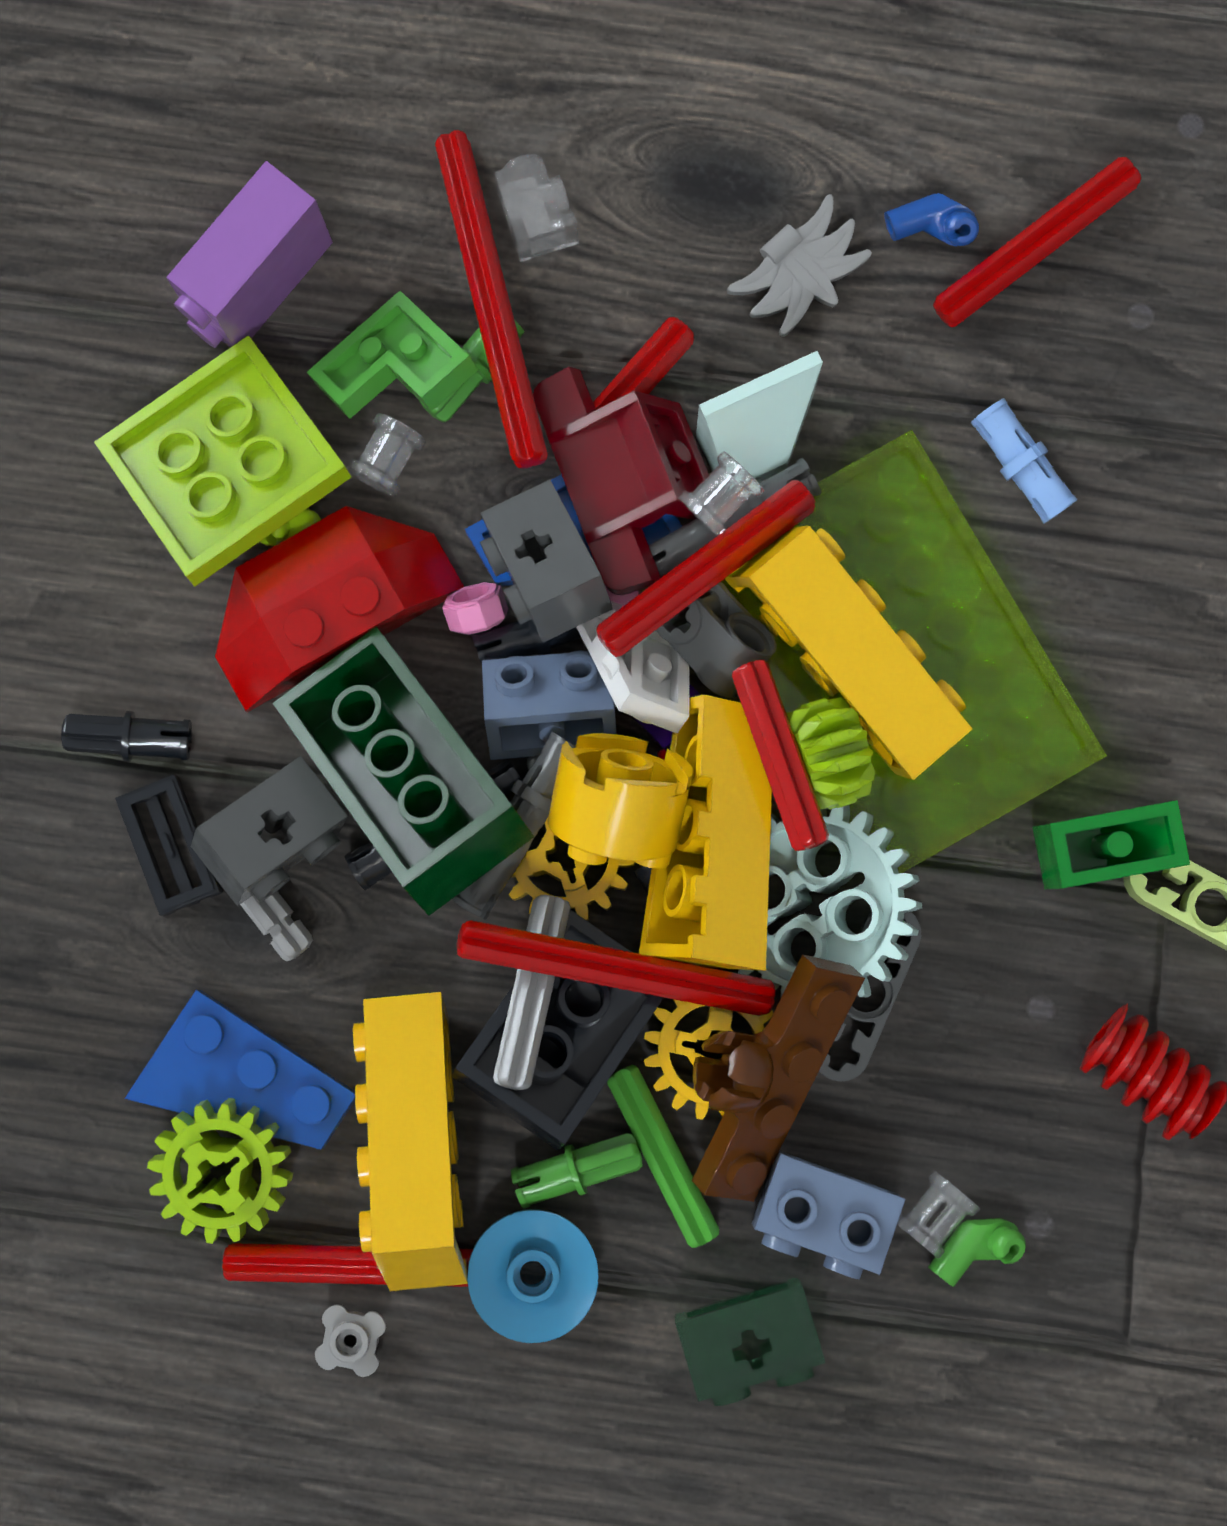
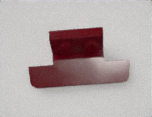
M568 366L542 380L534 389L533 397L604 585L613 594L625 595L649 587L661 578L642 530L643 527L653 524L665 514L695 520L720 506L721 503L680 403L632 391L596 410L581 370Z

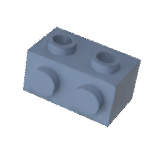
M589 651L482 660L484 721L491 760L539 756L551 732H554L575 746L577 737L580 735L591 733L617 734L614 701Z
M779 1151L770 1168L751 1224L755 1230L764 1233L761 1244L794 1257H798L801 1247L826 1255L823 1263L825 1268L860 1280L863 1269L880 1275L905 1198L898 1193Z

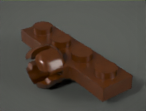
M802 954L768 1025L762 1032L749 1035L734 1031H722L714 1034L702 1044L703 1051L722 1053L723 1055L721 1060L702 1056L695 1058L693 1064L695 1091L703 1101L709 1102L711 1110L724 1112L692 1179V1182L704 1195L755 1201L865 980V977L851 965Z

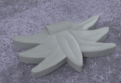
M831 194L825 197L818 211L807 223L797 229L789 224L783 227L760 249V253L764 258L760 266L751 274L730 284L727 288V293L730 295H748L770 288L765 297L751 310L749 315L751 318H762L787 309L786 317L779 330L781 337L788 335L800 322L813 298L824 305L832 308L835 307L838 303V297L831 282L851 274L871 257L872 252L868 249L844 256L854 232L855 220L849 219L838 230L824 237L833 212V196Z

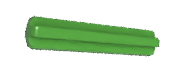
M629 1065L613 1073L607 1084L687 1244L692 1248H696L712 1241L719 1235V1227L699 1188L692 1182L693 1176L640 1070L635 1065Z

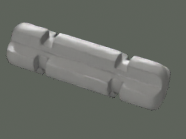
M278 891L264 901L259 902L253 895L240 904L263 935L270 933L273 937V941L270 944L283 960L290 961L298 957L311 945L313 941L312 935L300 920L295 922L292 920L291 914L293 910Z

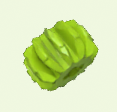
M842 697L829 700L826 698L799 705L798 709L786 713L820 809L841 808L856 803L857 799L870 795L872 781L875 777V770L871 763V757L874 752L868 745V731L863 730L860 725L859 714L853 708H850L849 704Z

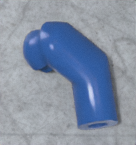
M940 193L931 194L884 212L887 230L893 241L924 231L948 245L966 246L976 239L979 232V222L974 212Z

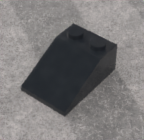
M570 910L564 939L631 952ZM555 976L532 1084L528 1089L514 1090L496 1084L493 1079L513 985L456 1066L452 1078L558 1151L565 1145L664 997Z

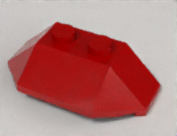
M345 506L235 568L215 658L243 708L248 713L302 682L373 628L377 627L384 636L441 604L448 595L463 588L464 585L434 533Z

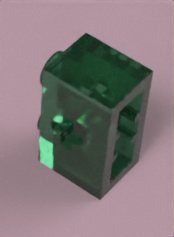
M798 1277L674 1315L675 1325L698 1402L712 1398L714 1406L735 1403L752 1395L750 1390L752 1385L775 1379L777 1387L797 1384L815 1375L812 1367L826 1363L805 1292ZM746 1330H753L757 1339L769 1338L770 1340L759 1346L761 1356L753 1360H748L745 1351L738 1350L732 1352L733 1348L739 1347L742 1344L741 1333Z

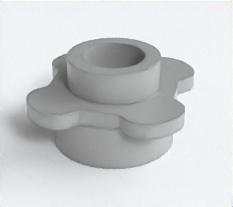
M340 1304L329 1307L322 1316V1323L326 1329L323 1344L315 1351L316 1362L325 1370H332L339 1366L353 1369L356 1375L360 1377H367L373 1374L379 1366V1358L375 1354L379 1337L386 1330V1322L383 1316L376 1311H370L366 1314L358 1311L348 1312ZM349 1334L354 1335L357 1340L356 1345L353 1347L347 1346L344 1341L345 1337Z

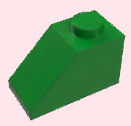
M1178 800L1032 827L1044 890L1068 888L1190 865Z

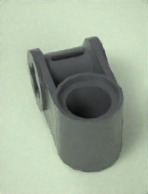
M719 582L707 591L711 593L710 596L702 599L698 598L656 631L694 669L700 681L707 688L720 696L734 698L738 696L732 678V672L741 665L751 661L765 660L767 662L776 652L777 644L768 628L742 606L729 592L723 582ZM684 619L687 622L678 627L673 626L674 623Z

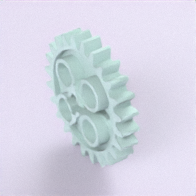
M849 805L833 808L829 817H827L826 809H820L829 833V839L812 849L795 851L790 844L783 821L781 822L771 813L769 877L776 874L780 876L785 885V896L777 907L768 908L767 927L779 918L790 916L808 907L812 903L810 891L830 894L846 884L859 872L864 874L865 880L853 889L840 892L824 900L819 905L821 917L800 914L782 926L777 933L769 935L767 932L766 971L739 969L738 974L754 977L761 973V978L771 980L775 984V989L782 985V997L798 964L792 956L791 943L798 933L806 930L814 937L816 943L814 957L854 967L865 977L857 995L865 998L871 996L867 977L872 975L881 981L889 982L892 979V975L884 963L887 957L905 961L909 957L905 950L896 943L899 935L918 936L919 930L903 920L904 913L922 909L921 902L905 898L904 889L919 882V876L899 873L897 869L910 856L909 852L904 849H895L887 852L885 848L890 843L894 832L889 828L883 827L870 835L869 831L874 817L870 813L862 811L849 823ZM833 842L839 848L841 854L840 865L832 875L822 877L816 869L815 857L822 846ZM863 898L871 907L872 921L864 932L855 934L847 926L845 920L846 911L851 903Z

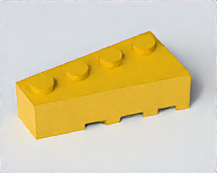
M811 526L793 527L727 576L725 580L737 594L746 587L751 589L763 603L759 607L761 612L759 619L775 637L779 636L789 646L794 647L797 643L800 645L805 653L799 659L806 673L830 696L833 697L840 692L850 708H853L859 714L862 729L868 731L867 741L896 775L915 780L972 730V727L960 714L966 709V705L959 694L946 681L940 679L938 682H935L924 669L921 663L926 659V655L919 644L902 629L895 633L880 613L886 609V605L879 594L863 579L855 583L840 562L846 557L833 537L822 528L815 532Z
M709 695L690 697L689 717L678 733L672 732L670 750L678 753L690 763L693 775L676 850L672 853L670 864L665 868L651 869L639 954L708 968L766 971L772 789L742 704Z
M433 992L363 999L364 1022L354 1023L353 1025L356 1061L365 1062L366 1083L356 1084L357 1120L359 1124L367 1123L368 1146L358 1147L357 1169L360 1186H370V1210L360 1211L359 1234L362 1252H372L389 1291L468 1284L466 1259L462 1258L455 1239L454 1228L464 1227L458 1179L457 1175L452 1174L451 1164H457L459 1155L453 1111L448 1112V1103L454 1102L449 1020L442 993Z

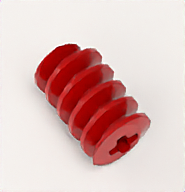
M1128 1003L1124 1004L1105 1022L1089 1043L1079 1070L1085 1074L1100 1064L1104 1065L1106 1071L1100 1087L1107 1090L1120 1081L1125 1082L1127 1086L1120 1103L1128 1107L1142 1097L1148 1102L1141 1118L1146 1124L1162 1114L1168 1117L1162 1133V1137L1165 1140L1172 1139L1182 1131L1189 1134L1188 1139L1195 1138L1211 1124L1226 1103L1227 1083L1220 1080L1209 1085L1211 1072L1205 1065L1198 1064L1187 1069L1190 1062V1053L1184 1048L1178 1047L1166 1053L1170 1042L1169 1036L1166 1033L1157 1031L1145 1037L1149 1026L1148 1019L1145 1016L1137 1014L1124 1021L1128 1010Z

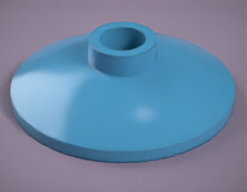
M545 1210L517 1211L494 1222L477 1241L468 1265L469 1294L479 1316L490 1328L500 1335L523 1343L551 1341L575 1328L590 1310L598 1287L597 1260L593 1248L584 1233L565 1217ZM537 1261L543 1265L545 1276L539 1283L528 1284L522 1280L520 1270L525 1263Z

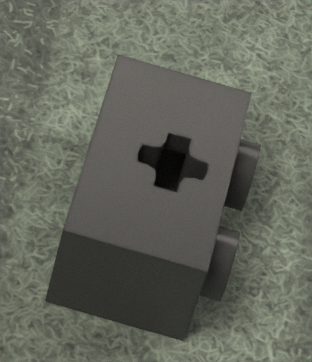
M551 480L543 482L480 513L490 537L480 541L484 554L496 577L508 572L514 584L504 589L509 604L520 625L532 620L543 643L613 609L602 576Z
M300 756L198 826L194 833L191 848L237 906L253 895L261 902L276 893L290 880L286 871L303 859H306L310 865H314L335 850L341 843L337 835L340 833L348 815ZM265 829L269 834H274L281 830L285 835L283 842L281 843L278 839L273 838L265 843L261 838L263 830Z

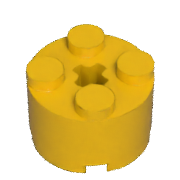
M606 733L584 734L577 737L575 748H571L566 741L561 748L548 815V826L558 838L569 844L567 854L578 862L600 865L604 864L608 857L633 860L635 863L648 868H665L670 864L672 853L676 850L693 775L690 763L681 755L669 749L666 750L665 759L646 753L648 741L630 736Z

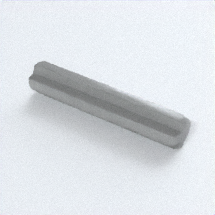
M552 895L536 897L532 903L526 931L564 939L571 908L569 902ZM517 969L493 1075L496 1084L514 1090H524L531 1086L555 976Z

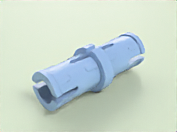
M1004 398L991 405L971 421L973 427L976 428L982 438L988 443L1002 464L1001 474L1006 481L1013 479L1032 504L1043 524L1078 500L1066 484L1062 482L1052 468L1053 466L1045 457V454L1048 452L1047 448L1041 441L1035 443L1018 421Z

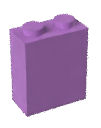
M265 161L166 277L179 297L174 306L189 319L186 324L193 332L213 348H216L221 341L231 348L249 335L252 338L333 243L316 200L268 161Z

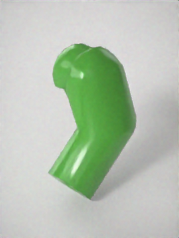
M1002 1218L966 1220L958 1225L928 1265V1268L954 1287L974 1260H1001L1004 1264L1017 1262L1023 1256L1026 1249L1025 1237L1018 1231L1014 1223Z

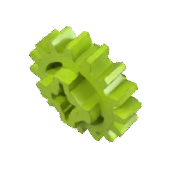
M233 1098L225 1100L221 1104L218 1113L214 1112L208 1099L201 1101L194 1108L195 1120L185 1111L180 1112L171 1120L176 1133L164 1130L154 1141L166 1154L155 1155L148 1161L147 1165L148 1169L162 1173V1179L149 1189L150 1195H167L170 1201L163 1209L161 1216L167 1219L177 1213L181 1214L185 1218L181 1234L185 1236L191 1233L197 1225L205 1227L206 1243L210 1244L216 1241L222 1229H227L228 1235L233 1242L240 1241L246 1234V1221L257 1231L264 1228L269 1221L265 1209L277 1212L286 1200L274 1188L287 1186L293 1178L292 1172L278 1168V1164L291 1153L290 1146L280 1145L274 1147L271 1139L280 1128L279 1125L275 1122L263 1129L259 1127L256 1121L259 1117L260 1108L255 1105L244 1116L237 1115V1107ZM215 1130L232 1132L240 1136L241 1139L220 1137ZM181 1156L189 1165L186 1183H183L181 1177ZM234 1157H239V1160L231 1168V1172L228 1175H223L218 1179L213 1178L207 1184L202 1183L211 1173L210 1169L213 1166L220 1165L222 1162L227 1164ZM257 1157L261 1166V1184L258 1192L256 1191L258 1184L252 1177L253 1160ZM201 1203L221 1205L225 1211L211 1209Z

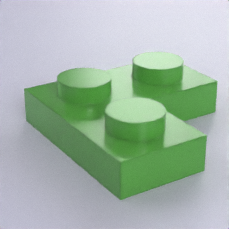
M399 291L309 369L307 373L317 387L351 419L396 378L432 411L475 374L478 368L471 357L408 297Z

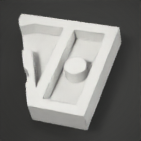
M611 601L612 610L576 628L619 711L631 715L643 723L654 724L671 732L678 733L689 717V664L656 630L622 656L614 657L602 645L596 631L597 626L623 607V605Z

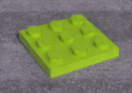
M249 335L94 442L194 587L352 478L343 462Z

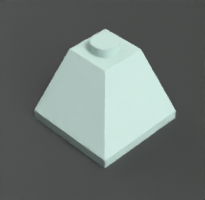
M818 351L699 405L696 439L726 501L740 494L738 488L750 482L754 487L788 467L823 361Z

